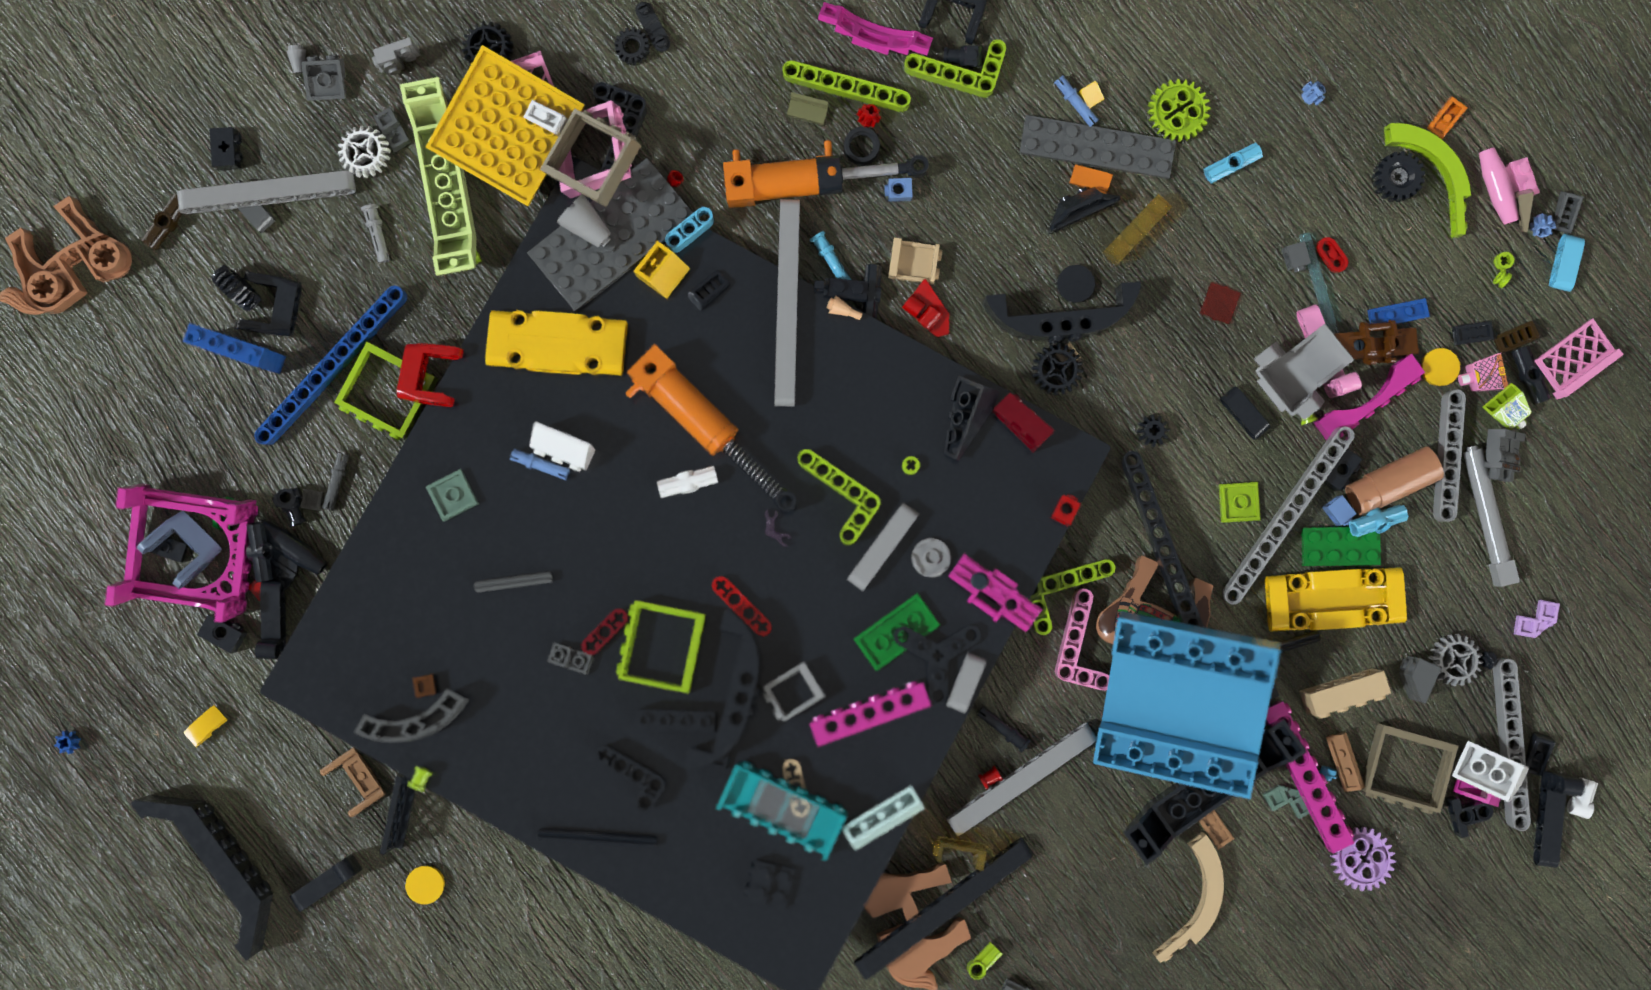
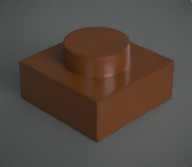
M434 674L413 678L416 698L437 694Z

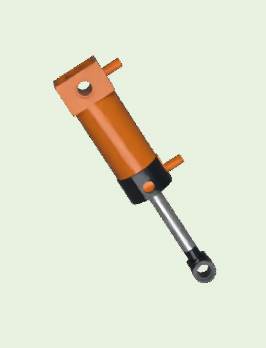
M830 140L824 141L825 156H816L814 159L751 165L750 160L741 161L740 150L736 149L732 151L733 161L723 162L726 198L729 208L755 206V201L840 194L842 193V184L845 179L905 173L908 176L921 178L926 175L929 162L925 156L916 155L911 159H906V162L842 168L839 155H833L832 143ZM919 162L923 164L924 168L916 170L913 165ZM739 182L743 183L742 186H735Z

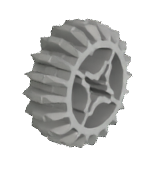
M1449 634L1447 639L1445 637L1440 638L1441 643H1434L1437 648L1430 649L1434 655L1428 658L1433 660L1431 664L1441 668L1437 677L1438 680H1443L1444 684L1450 683L1452 686H1457V684L1463 686L1465 682H1471V677H1477L1475 671H1481L1478 664H1482L1483 661L1478 660L1482 653H1477L1480 647L1473 646L1475 641L1468 640L1467 636L1461 637L1460 634H1455L1454 637ZM1459 644L1465 651L1457 652L1452 646ZM1454 657L1458 658V660H1456L1457 663L1453 662L1455 660ZM1454 668L1460 674L1452 676L1446 669Z

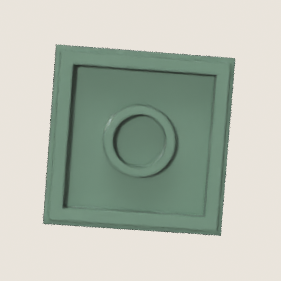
M462 469L426 486L443 522L479 504Z

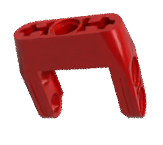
M428 343L407 344L403 354L397 385V397L420 404L453 407L454 398L443 393L422 391L429 357L458 360L463 357L464 350L453 346Z

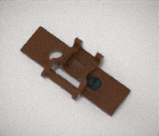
M1395 320L1370 324L1361 322L1359 332L1334 334L1354 359H1362L1366 365L1395 363L1396 358L1391 356L1419 354L1416 327L1397 329ZM1384 330V337H1370L1369 331Z

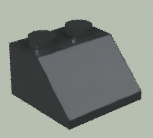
M1406 656V659L1404 658L1400 664L1401 670L1399 675L1407 696L1413 701L1426 704L1441 668L1420 658Z

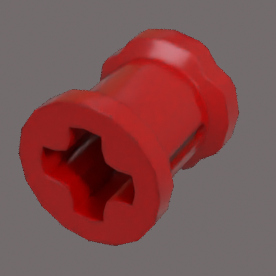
M992 766L990 771L978 775L986 790L997 781H1003L995 766Z

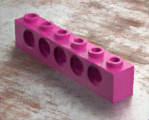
M915 681L906 684L907 689L900 691L899 688L887 691L888 695L882 698L880 694L870 697V702L862 704L861 701L850 705L851 709L843 711V708L831 711L832 716L825 718L823 714L812 718L813 722L810 723L817 746L931 706L923 683L918 684ZM905 693L912 696L913 700L909 705H904L901 701ZM886 700H891L894 704V708L890 712H886L883 709V703ZM865 708H874L875 716L870 719L864 716ZM854 714L857 718L854 725L846 724V715ZM830 720H834L838 724V728L834 732H830L826 728V724Z

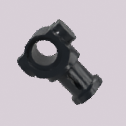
M964 45L960 49L945 47L944 63L957 62L960 63V66L981 67L982 46Z
M299 487L284 488L279 490L276 495H273L274 505L277 508L280 507L283 513H287L290 527L307 521L306 518H303L299 508L302 506L300 502L303 497ZM287 492L291 495L289 502H286L284 499Z

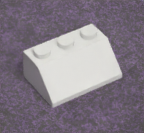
M537 422L534 424L529 446L534 450V454L544 457L545 454L551 456L553 462L561 465L563 462L570 464L569 468L578 472L581 469L587 471L595 452L591 444Z
M1467 741L1452 776L1510 802L1522 786L1529 767Z

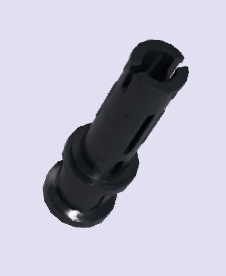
M985 706L977 713V716L1002 734L1007 743L1010 742L1016 746L1020 753L1029 745L1030 738L1024 737L1018 732L1017 728H1011L985 708Z

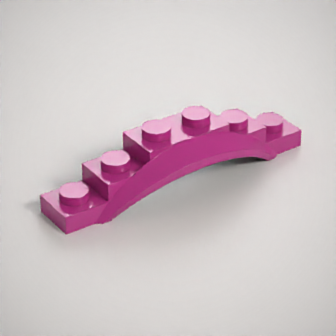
M826 2L823 3L818 16V20L836 25L835 32L853 37L852 44L888 55L889 50L908 55L909 50L928 55L933 37L921 34L918 31L897 30L874 24L854 15L842 6H835Z

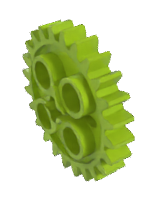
M1179 79L1176 80L1175 84L1172 80H1169L1168 86L1163 83L1161 89L1157 88L1155 90L1156 95L1151 96V100L1154 102H1149L1148 106L1152 109L1148 110L1147 114L1153 116L1150 117L1149 122H1155L1152 129L1158 127L1157 134L1163 132V138L1169 135L1171 141L1175 137H1177L1178 142H1181L1183 137L1188 141L1190 135L1193 138L1196 137L1197 132L1200 133L1203 130L1201 126L1207 125L1204 119H1208L1210 115L1205 112H1208L1211 107L1205 105L1209 102V99L1203 100L1206 92L1200 94L1201 87L1199 86L1195 89V82H1192L1189 86L1187 85V79L1182 84ZM1178 94H1183L1186 101L1179 100ZM1193 101V104L1185 107L1182 112H1177L1168 120L1164 119L1166 116L1171 115L1176 109H1180L1188 102ZM1162 104H1167L1170 111H1164ZM1188 110H1193L1196 113V117H1191L1188 114ZM1172 120H1177L1180 123V127L1173 126Z

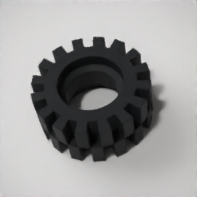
M631 27V30L625 28V32L621 30L619 32L620 35L616 36V41L614 42L618 57L623 63L626 62L627 65L632 63L634 66L638 62L641 64L642 60H646L647 55L650 53L648 38L644 32L642 33L640 29L636 30L634 27ZM629 40H636L639 43L640 47L637 52L629 53L625 50V45Z

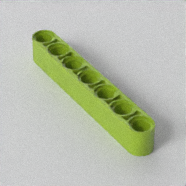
M787 61L783 66V77L789 83L873 104L897 112H904L910 106V94L904 90L796 61ZM790 68H793L797 71L794 75H788L786 73V71ZM812 73L815 77L813 80H807L805 75ZM830 78L833 80V83L826 85L823 83V80ZM844 83H849L852 87L849 90H844L841 86ZM867 88L870 90V93L863 95L860 93V90ZM880 93H886L888 95V98L886 100H881L878 97V95ZM898 98H904L907 101V103L904 105H900L897 103L896 100Z

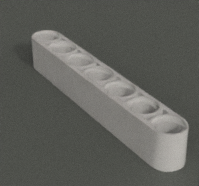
M1458 389L1447 391L1441 399L1437 457L1442 465L1444 478L1435 482L1433 516L1440 522L1453 521L1457 516L1466 402L1464 392ZM1452 394L1456 396V403L1451 401ZM1451 413L1455 416L1454 422H1451L1449 419ZM1449 432H1451L1454 437L1452 442L1448 439ZM1448 451L1452 454V459L1450 461L1447 459L1446 456ZM1447 470H1448V471L1450 472V474H1451V477H1450L1449 480L1446 479V477H1445V472H1446ZM1445 489L1449 492L1448 499L1444 497ZM1444 508L1448 511L1446 518L1442 515Z

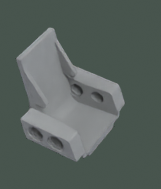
M1324 324L1287 353L1276 341L1255 357L1254 360L1260 366L1256 369V373L1260 377L1257 382L1281 412L1286 409L1291 416L1298 413L1304 421L1325 402L1315 389L1354 361V358L1329 327Z

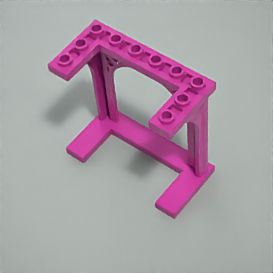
M149 484L118 488L116 508L126 509L132 507L124 581L107 586L105 605L115 606L140 598L202 607L216 612V622H225L243 614L247 607L245 595L249 589L247 578L251 571V563L246 555V549L249 545L246 524L253 523L257 516V500L236 501L150 488ZM148 505L201 513L212 518L222 527L229 541L230 557L228 565L219 579L205 587H183L181 589L173 585L139 581L142 553L137 549V546L144 540ZM221 515L224 517L227 515L225 521L221 520ZM240 523L238 529L234 531L228 528L229 524L236 525ZM234 534H238V542L234 541ZM230 571L234 572L232 574L233 579L229 577ZM223 580L231 584V593L223 590L221 585ZM216 587L219 594L217 592L213 593L212 589Z

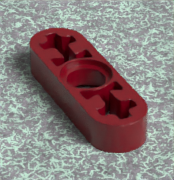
M622 609L612 611L582 642L583 652L588 655L597 654L628 623V613ZM623 613L624 616L622 618L624 621H618L615 624L617 629L614 630V627L607 622L610 620L613 623L616 620L615 614ZM604 626L609 627L611 630V634L607 638H603L600 635V629ZM596 634V636L600 640H602L603 643L600 644V642L598 641L594 645L596 649L594 651L591 649L588 651L587 642H594L596 638H594L593 636Z

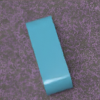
M701 207L671 230L665 238L668 249L674 253L680 252L707 231L714 223L712 211L707 207ZM702 215L710 216L707 221L700 220ZM687 227L695 228L692 233L685 232ZM674 238L680 240L677 245H671L670 241Z
M1568 234L1561 236L1549 280L1550 287L1567 292L1573 289L1585 245L1584 238Z

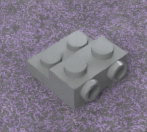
M409 37L373 49L375 56L372 59L375 67L379 68L381 74L396 75L405 69L403 61H414L421 54L419 48Z

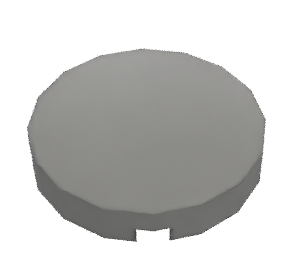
M928 538L915 546L911 559L913 567L919 574L924 577L933 578L940 576L947 570L950 565L951 555L949 548L944 542Z

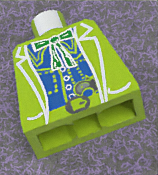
M1512 383L1482 406L1486 412L1508 430H1512L1514 427L1517 429L1524 428L1527 424L1525 418L1531 414L1523 392Z

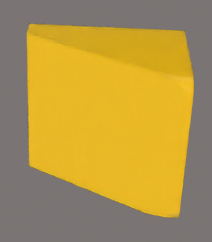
M1096 81L1087 85L1078 93L1089 108L1104 100Z

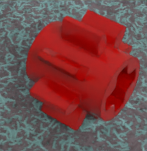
M863 104L862 109L859 108L857 116H859L858 122L864 127L874 128L875 124L879 123L881 116L878 115L880 109L873 104Z

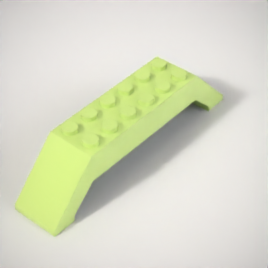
M436 77L400 84L403 103L413 127L434 238V255L432 257L436 276L475 269L477 237L464 169L426 148L429 139L448 107L440 79Z

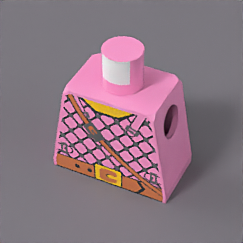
M1501 353L1466 365L1467 373L1458 375L1459 384L1461 386L1469 384L1472 392L1500 391L1508 386Z

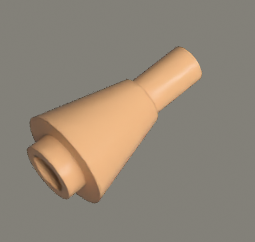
M835 296L834 299L830 298L827 305L828 313L851 316L858 320L861 319L863 314L852 309L838 296Z

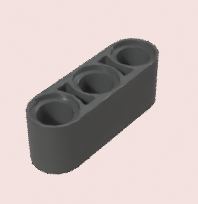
M238 179L234 184L243 182ZM263 205L238 208L260 233H263L276 222L275 218Z

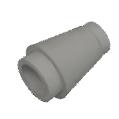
M289 45L286 52L293 73L302 74L301 62L306 60V50L303 45Z

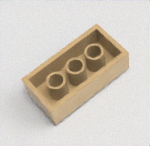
M1371 668L1300 690L1299 693L1307 714L1325 718L1334 711H1337V713L1349 710L1348 707L1353 705L1356 707L1364 706L1367 704V701L1372 699L1374 701L1383 700L1386 698L1385 695L1391 694L1385 672Z

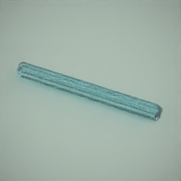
M1301 234L1299 239L1300 242L1305 241L1311 261V264L1307 266L1324 322L1333 334L1339 333L1311 234Z

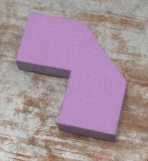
M1538 600L1535 618L1516 615L1513 634L1536 638L1545 629L1557 623L1560 603Z

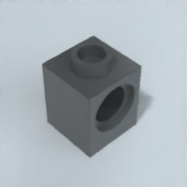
M1305 241L1281 249L1287 271L1294 270L1295 273L1306 270L1305 266L1311 264Z

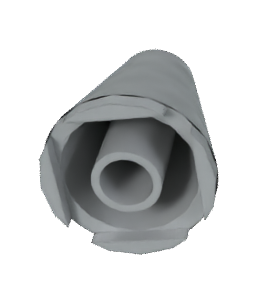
M583 194L557 220L560 226L596 247L600 245L604 247L611 240L609 237L610 231Z

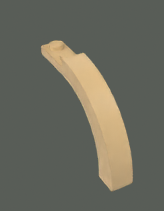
M1203 832L1187 843L1194 852L1201 868L1203 881L1201 899L1192 918L1152 952L1160 963L1168 961L1178 948H1184L1188 944L1189 939L1196 945L1210 930L1220 910L1224 892L1223 870L1216 849Z

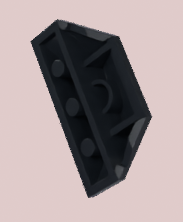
M1084 187L1078 190V194L1073 197L1067 195L1061 198L1048 228V234L1050 235L1117 204L1121 200L1120 196L1096 187L1090 189Z

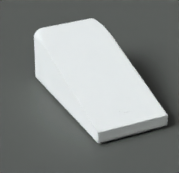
M534 100L531 101L524 115L525 119L558 136L568 121V118Z

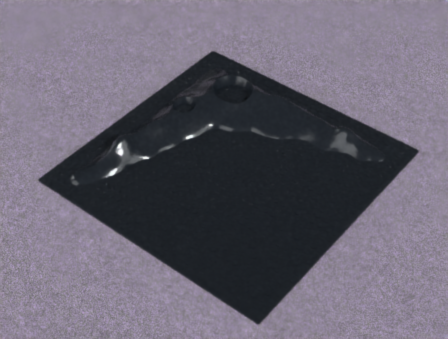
M572 157L576 181L600 173V170L576 157ZM557 181L460 348L464 350L463 357L458 360H452L434 391L454 398L453 407L426 405L260 689V694L411 780L416 772V766L431 771L433 774L428 777L425 788L781 990H820L913 816L857 850L849 842L842 827L910 786L920 801H922L1016 626L1003 615L995 622L993 617L972 602L968 603L967 600L972 593L948 576L963 555L966 554L991 573L996 568L1006 577L1015 581L1018 584L1015 590L1030 600L1069 527L1051 518L1060 497L1069 494L1078 499L1077 502L1082 503L1111 448L1105 442L1021 398L1025 406L1031 408L1039 418L1054 430L1051 436L1034 453L991 412L959 461L945 455L946 432L950 429L951 419L948 417L953 407L951 394L958 376L1000 391L994 408L1012 392L854 307L852 309L863 313L860 320L851 316L828 313L827 305L830 299L823 296V293L814 292V286L799 277L795 407L775 406L778 266L710 229L683 250L675 253L690 270L667 299L636 277L634 270L640 264L639 262L579 311L575 312L527 254L528 251L560 227L557 220L579 197L569 198L563 194L560 182ZM586 196L589 202L593 201L592 199ZM687 227L685 232L692 233L695 228ZM674 238L670 241V244L677 245L680 240ZM716 270H719L730 282V285L700 311L689 300L688 293ZM716 278L714 279L720 287L722 284ZM709 283L708 286L714 291L715 289ZM704 289L702 290L707 296L709 295ZM491 310L508 312L520 310L524 313L545 311L582 314L588 316V318L598 316L602 319L627 320L628 328L623 375H592L590 373L574 375L526 370V368L514 369L513 367L487 366L485 358ZM519 317L516 320V325L523 324L524 317ZM596 323L593 326L594 331L602 328L601 323ZM656 345L674 362L677 370L739 429L734 436V443L743 452L745 451V454L749 455L748 457L754 463L756 462L769 477L771 476V479L775 480L774 482L780 488H785L794 494L796 498L794 510L788 513L779 510L778 506L772 501L773 497L765 489H762V486L755 482V479L751 478V475L744 471V468L740 467V464L733 460V457H730L725 450L719 451L712 456L653 397L650 398L644 391L639 390L632 398H629L626 392L634 383L627 371ZM515 355L512 363H518L521 356ZM592 361L589 364V368H597L598 361ZM651 369L649 374L655 373L656 369ZM535 422L589 443L595 449L587 471L581 469L580 472L569 468L570 464L563 462L561 465L551 460L552 457L546 454L544 457L536 455V457L569 468L570 471L566 480L534 468H526V465L511 461L510 457H512L511 454L514 448L528 454L534 452L529 446ZM809 449L879 497L880 506L878 511L854 544H843L840 539V532L858 506L804 470L798 463V455L802 450ZM804 455L801 461L804 464H809L812 461V457ZM910 456L917 458L920 463L919 470L914 475H908L902 469L904 459ZM910 461L906 462L908 464L906 468L909 471L910 469L912 471L915 470L914 465L916 463L914 461L911 463ZM714 466L718 483L701 487L691 493H679L661 498L657 481L675 477L677 474L685 471H697ZM820 466L817 472L820 475H825L828 473V468ZM462 469L479 504L443 522L426 486ZM836 477L833 480L836 486H842L845 482L842 477ZM852 488L849 491L852 497H858L861 494L858 488ZM784 497L781 500V504L784 507H789L792 504V500L789 497ZM868 499L865 503L870 509L875 508L877 505L874 499ZM906 503L917 511L919 516L864 591H862L847 579L900 506ZM1063 504L1062 511L1065 514H1070L1071 507L1068 504ZM857 515L854 521L862 525L866 519L863 515ZM846 531L843 537L845 540L851 541L854 539V533ZM928 538L944 542L949 548L951 555L950 565L947 570L940 576L933 578L924 577L919 574L913 567L911 559L915 546ZM543 572H551L553 576V582L486 592H476L474 587L475 582ZM721 576L728 579L769 620L772 629L767 636L756 634L714 592L712 582L715 578ZM718 581L716 583L718 585L716 589H722L725 592L723 597L726 598L727 594L730 591H732L733 588L730 587V589L728 590L724 586L726 583L725 581ZM979 591L976 595L996 611H999L1001 608L987 594ZM732 594L729 598L732 605L739 604L741 600L738 594ZM915 594H919L940 624L939 627L925 636L937 644L967 625L976 626L980 630L981 637L978 643L948 661L949 699L967 653L969 652L987 660L965 713L946 706L947 701L939 706L930 702L931 706L817 746L810 726L814 717L823 714L825 718L832 716L831 711L843 708V711L851 709L850 705L859 701L862 704L870 702V697L880 694L882 698L888 695L887 691L899 688L900 691L907 689L906 684L915 681L918 684L923 683L927 693V661L905 650L876 671L854 641L855 637ZM1008 599L1006 607L1009 610H1014L1017 607V602L1014 599ZM635 601L706 615L690 693L618 679L619 675L616 674L617 665L622 662L623 655H620L622 643H626L627 636L624 635L626 625L597 654L593 655L594 659L588 675L550 663L548 658L554 643L583 652L582 642L612 611L622 609L629 616L631 604L634 605ZM746 608L743 611V616L746 619L753 618L755 614L752 608ZM641 609L628 675L682 685L695 619ZM725 610H727L743 622L755 642L759 659V673L756 684L760 686L758 696L752 699L751 705L755 706L753 715L748 717L739 740L732 747L727 770L707 765L686 769L684 765L689 748L711 752L715 732L634 730L635 709L717 712L716 727H720L743 637L721 632V624ZM616 613V620L613 623L610 620L607 622L614 627V630L617 629L615 624L618 621H624L622 618L624 616L623 613ZM758 615L750 624L754 626V623L759 626V632H766L768 624L766 622L762 624L758 620L761 616ZM629 616L627 624H630L631 616ZM604 626L600 629V635L603 638L610 636L611 630L609 627ZM967 630L965 634L967 640L971 641L974 639V630ZM596 634L593 636L594 638H596L594 642H587L588 651L590 649L594 651L596 649L594 645L598 641L600 642V644L603 643V641L600 640L596 636ZM936 650V653L932 654V657L935 658L936 661H938V658L942 657V654L938 653V650ZM804 662L825 697L785 721L782 718L778 720L773 712L775 706L772 701L768 703L762 694L765 691L763 687ZM800 671L771 688L785 714L815 697ZM434 674L437 694L416 698L413 678ZM744 674L742 676L744 684H750L753 681L751 674ZM446 689L469 699L464 709L452 722L440 731L419 740L385 742L369 739L354 733L364 715H371L375 718L391 722L403 721L419 716L431 709ZM935 690L933 692V699L935 701L941 700L943 696L942 691ZM740 693L737 695V702L739 704L747 702V694ZM905 693L901 698L904 705L911 704L913 700L912 696L908 693ZM891 700L884 701V711H892L894 708L893 702ZM865 708L864 716L868 719L875 716L874 708ZM735 712L732 715L733 723L739 724L742 722V714ZM854 714L846 715V724L854 725L857 718ZM830 720L827 722L826 728L828 731L834 732L837 730L838 724L836 721ZM604 745L611 746L665 778L666 787L653 809L644 812L637 807L636 801L643 789L642 787L596 761L594 753L598 747ZM607 750L600 752L602 759L609 758L613 761L617 757L616 754L614 757L608 756ZM619 759L617 767L620 770H625L627 766L626 761ZM789 759H795L800 763L808 794L814 797L816 795L821 796L827 800L826 802L832 805L838 804L845 808V811L848 812L826 860L822 859L824 854L815 850L808 852L805 850V845L796 841L792 844L787 841L788 837L778 832L776 835L768 832L769 828L761 824L754 826L750 823V819L742 815L735 817L732 815L733 811L722 807L720 810L717 809L735 766L739 761H747L760 771L761 769L766 770L772 774V777L779 780V778L785 779L783 774L784 763ZM789 763V767L786 768L792 775V777H788V781L800 779V775L795 776L794 772L797 769V765L794 766L792 763ZM635 770L634 776L636 779H643V770ZM659 779L652 780V787L659 790L662 786ZM799 782L791 784L795 788L802 787ZM767 783L755 810L775 819L787 791ZM644 796L641 800L644 807L651 806L652 802L649 797ZM792 797L793 801H798V806L795 809L799 810L800 813H804V809L807 806L802 805L800 797ZM789 802L781 822L801 831L808 814L804 817L796 816ZM539 829L655 836L657 844L655 848L546 841L538 840L537 833ZM756 859L795 869L786 909L746 901L747 896L744 895L746 883H751L752 876L748 874L751 863L755 864Z

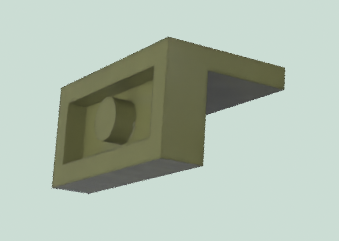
M791 92L787 116L824 126L828 111V101Z

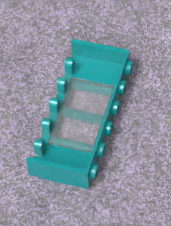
M739 761L736 764L717 806L719 810L725 807L733 811L732 815L735 817L742 815L750 819V823L754 826L761 824L769 828L768 832L776 835L778 832L788 837L787 841L792 844L796 841L805 845V850L808 852L815 850L824 854L822 858L824 860L827 859L848 813L842 806L838 804L832 805L826 802L825 798L818 795L814 797L808 794V791L802 787L795 788L790 785L789 781L783 778L778 780L772 777L770 772L763 769L760 771L747 761Z

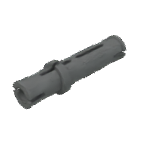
M337 452L334 468H331L330 471L332 475L322 508L331 511L335 510L336 500L343 476L346 475L345 468L350 455H343V453Z

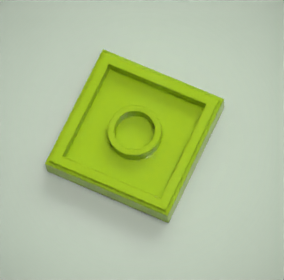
M1258 482L1219 484L1221 523L1261 520Z

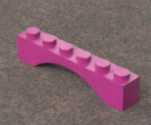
M1412 354L1406 355L1390 366L1383 386L1368 402L1350 410L1328 411L1313 423L1326 441L1337 427L1354 429L1360 424V419L1363 417L1365 419L1369 418L1375 413L1374 409L1378 406L1382 408L1391 402L1389 398L1394 395L1396 397L1406 391L1405 387L1407 385H1414L1422 379L1420 376L1425 371ZM1342 430V431L1340 432V434H1339V437H1340V438L1344 436V433H1343V432H1344L1345 430Z

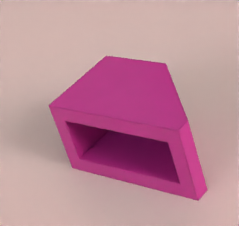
M1456 780L1453 792L1489 805L1499 806L1501 798L1464 781Z

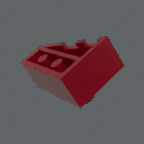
M1009 393L992 411L1033 453L1054 432L1031 408L1025 406L1022 399L1016 394Z

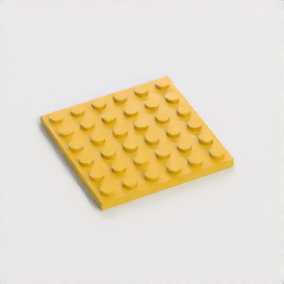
M482 45L429 139L426 148L529 207L547 175L540 168L559 137L524 118L531 101L534 100L564 115L568 119L574 109L582 112L585 104Z

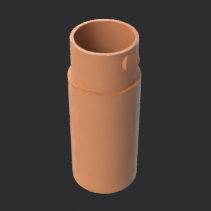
M1425 446L1364 475L1362 479L1347 485L1345 492L1355 512L1363 515L1377 507L1382 508L1442 480L1444 472L1436 454L1432 449Z

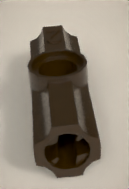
M174 193L164 209L154 216V223L142 238L145 244L155 250H158L168 234L177 228L178 220L183 215L179 212L177 194ZM168 218V224L163 226V221Z

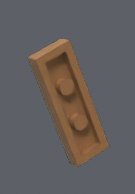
M1347 733L1327 736L1326 739L1344 792L1365 788Z

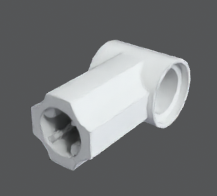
M1580 777L1585 784L1584 794L1581 797L1573 796L1569 799L1567 812L1589 819L1594 812V804L1592 802L1598 783Z

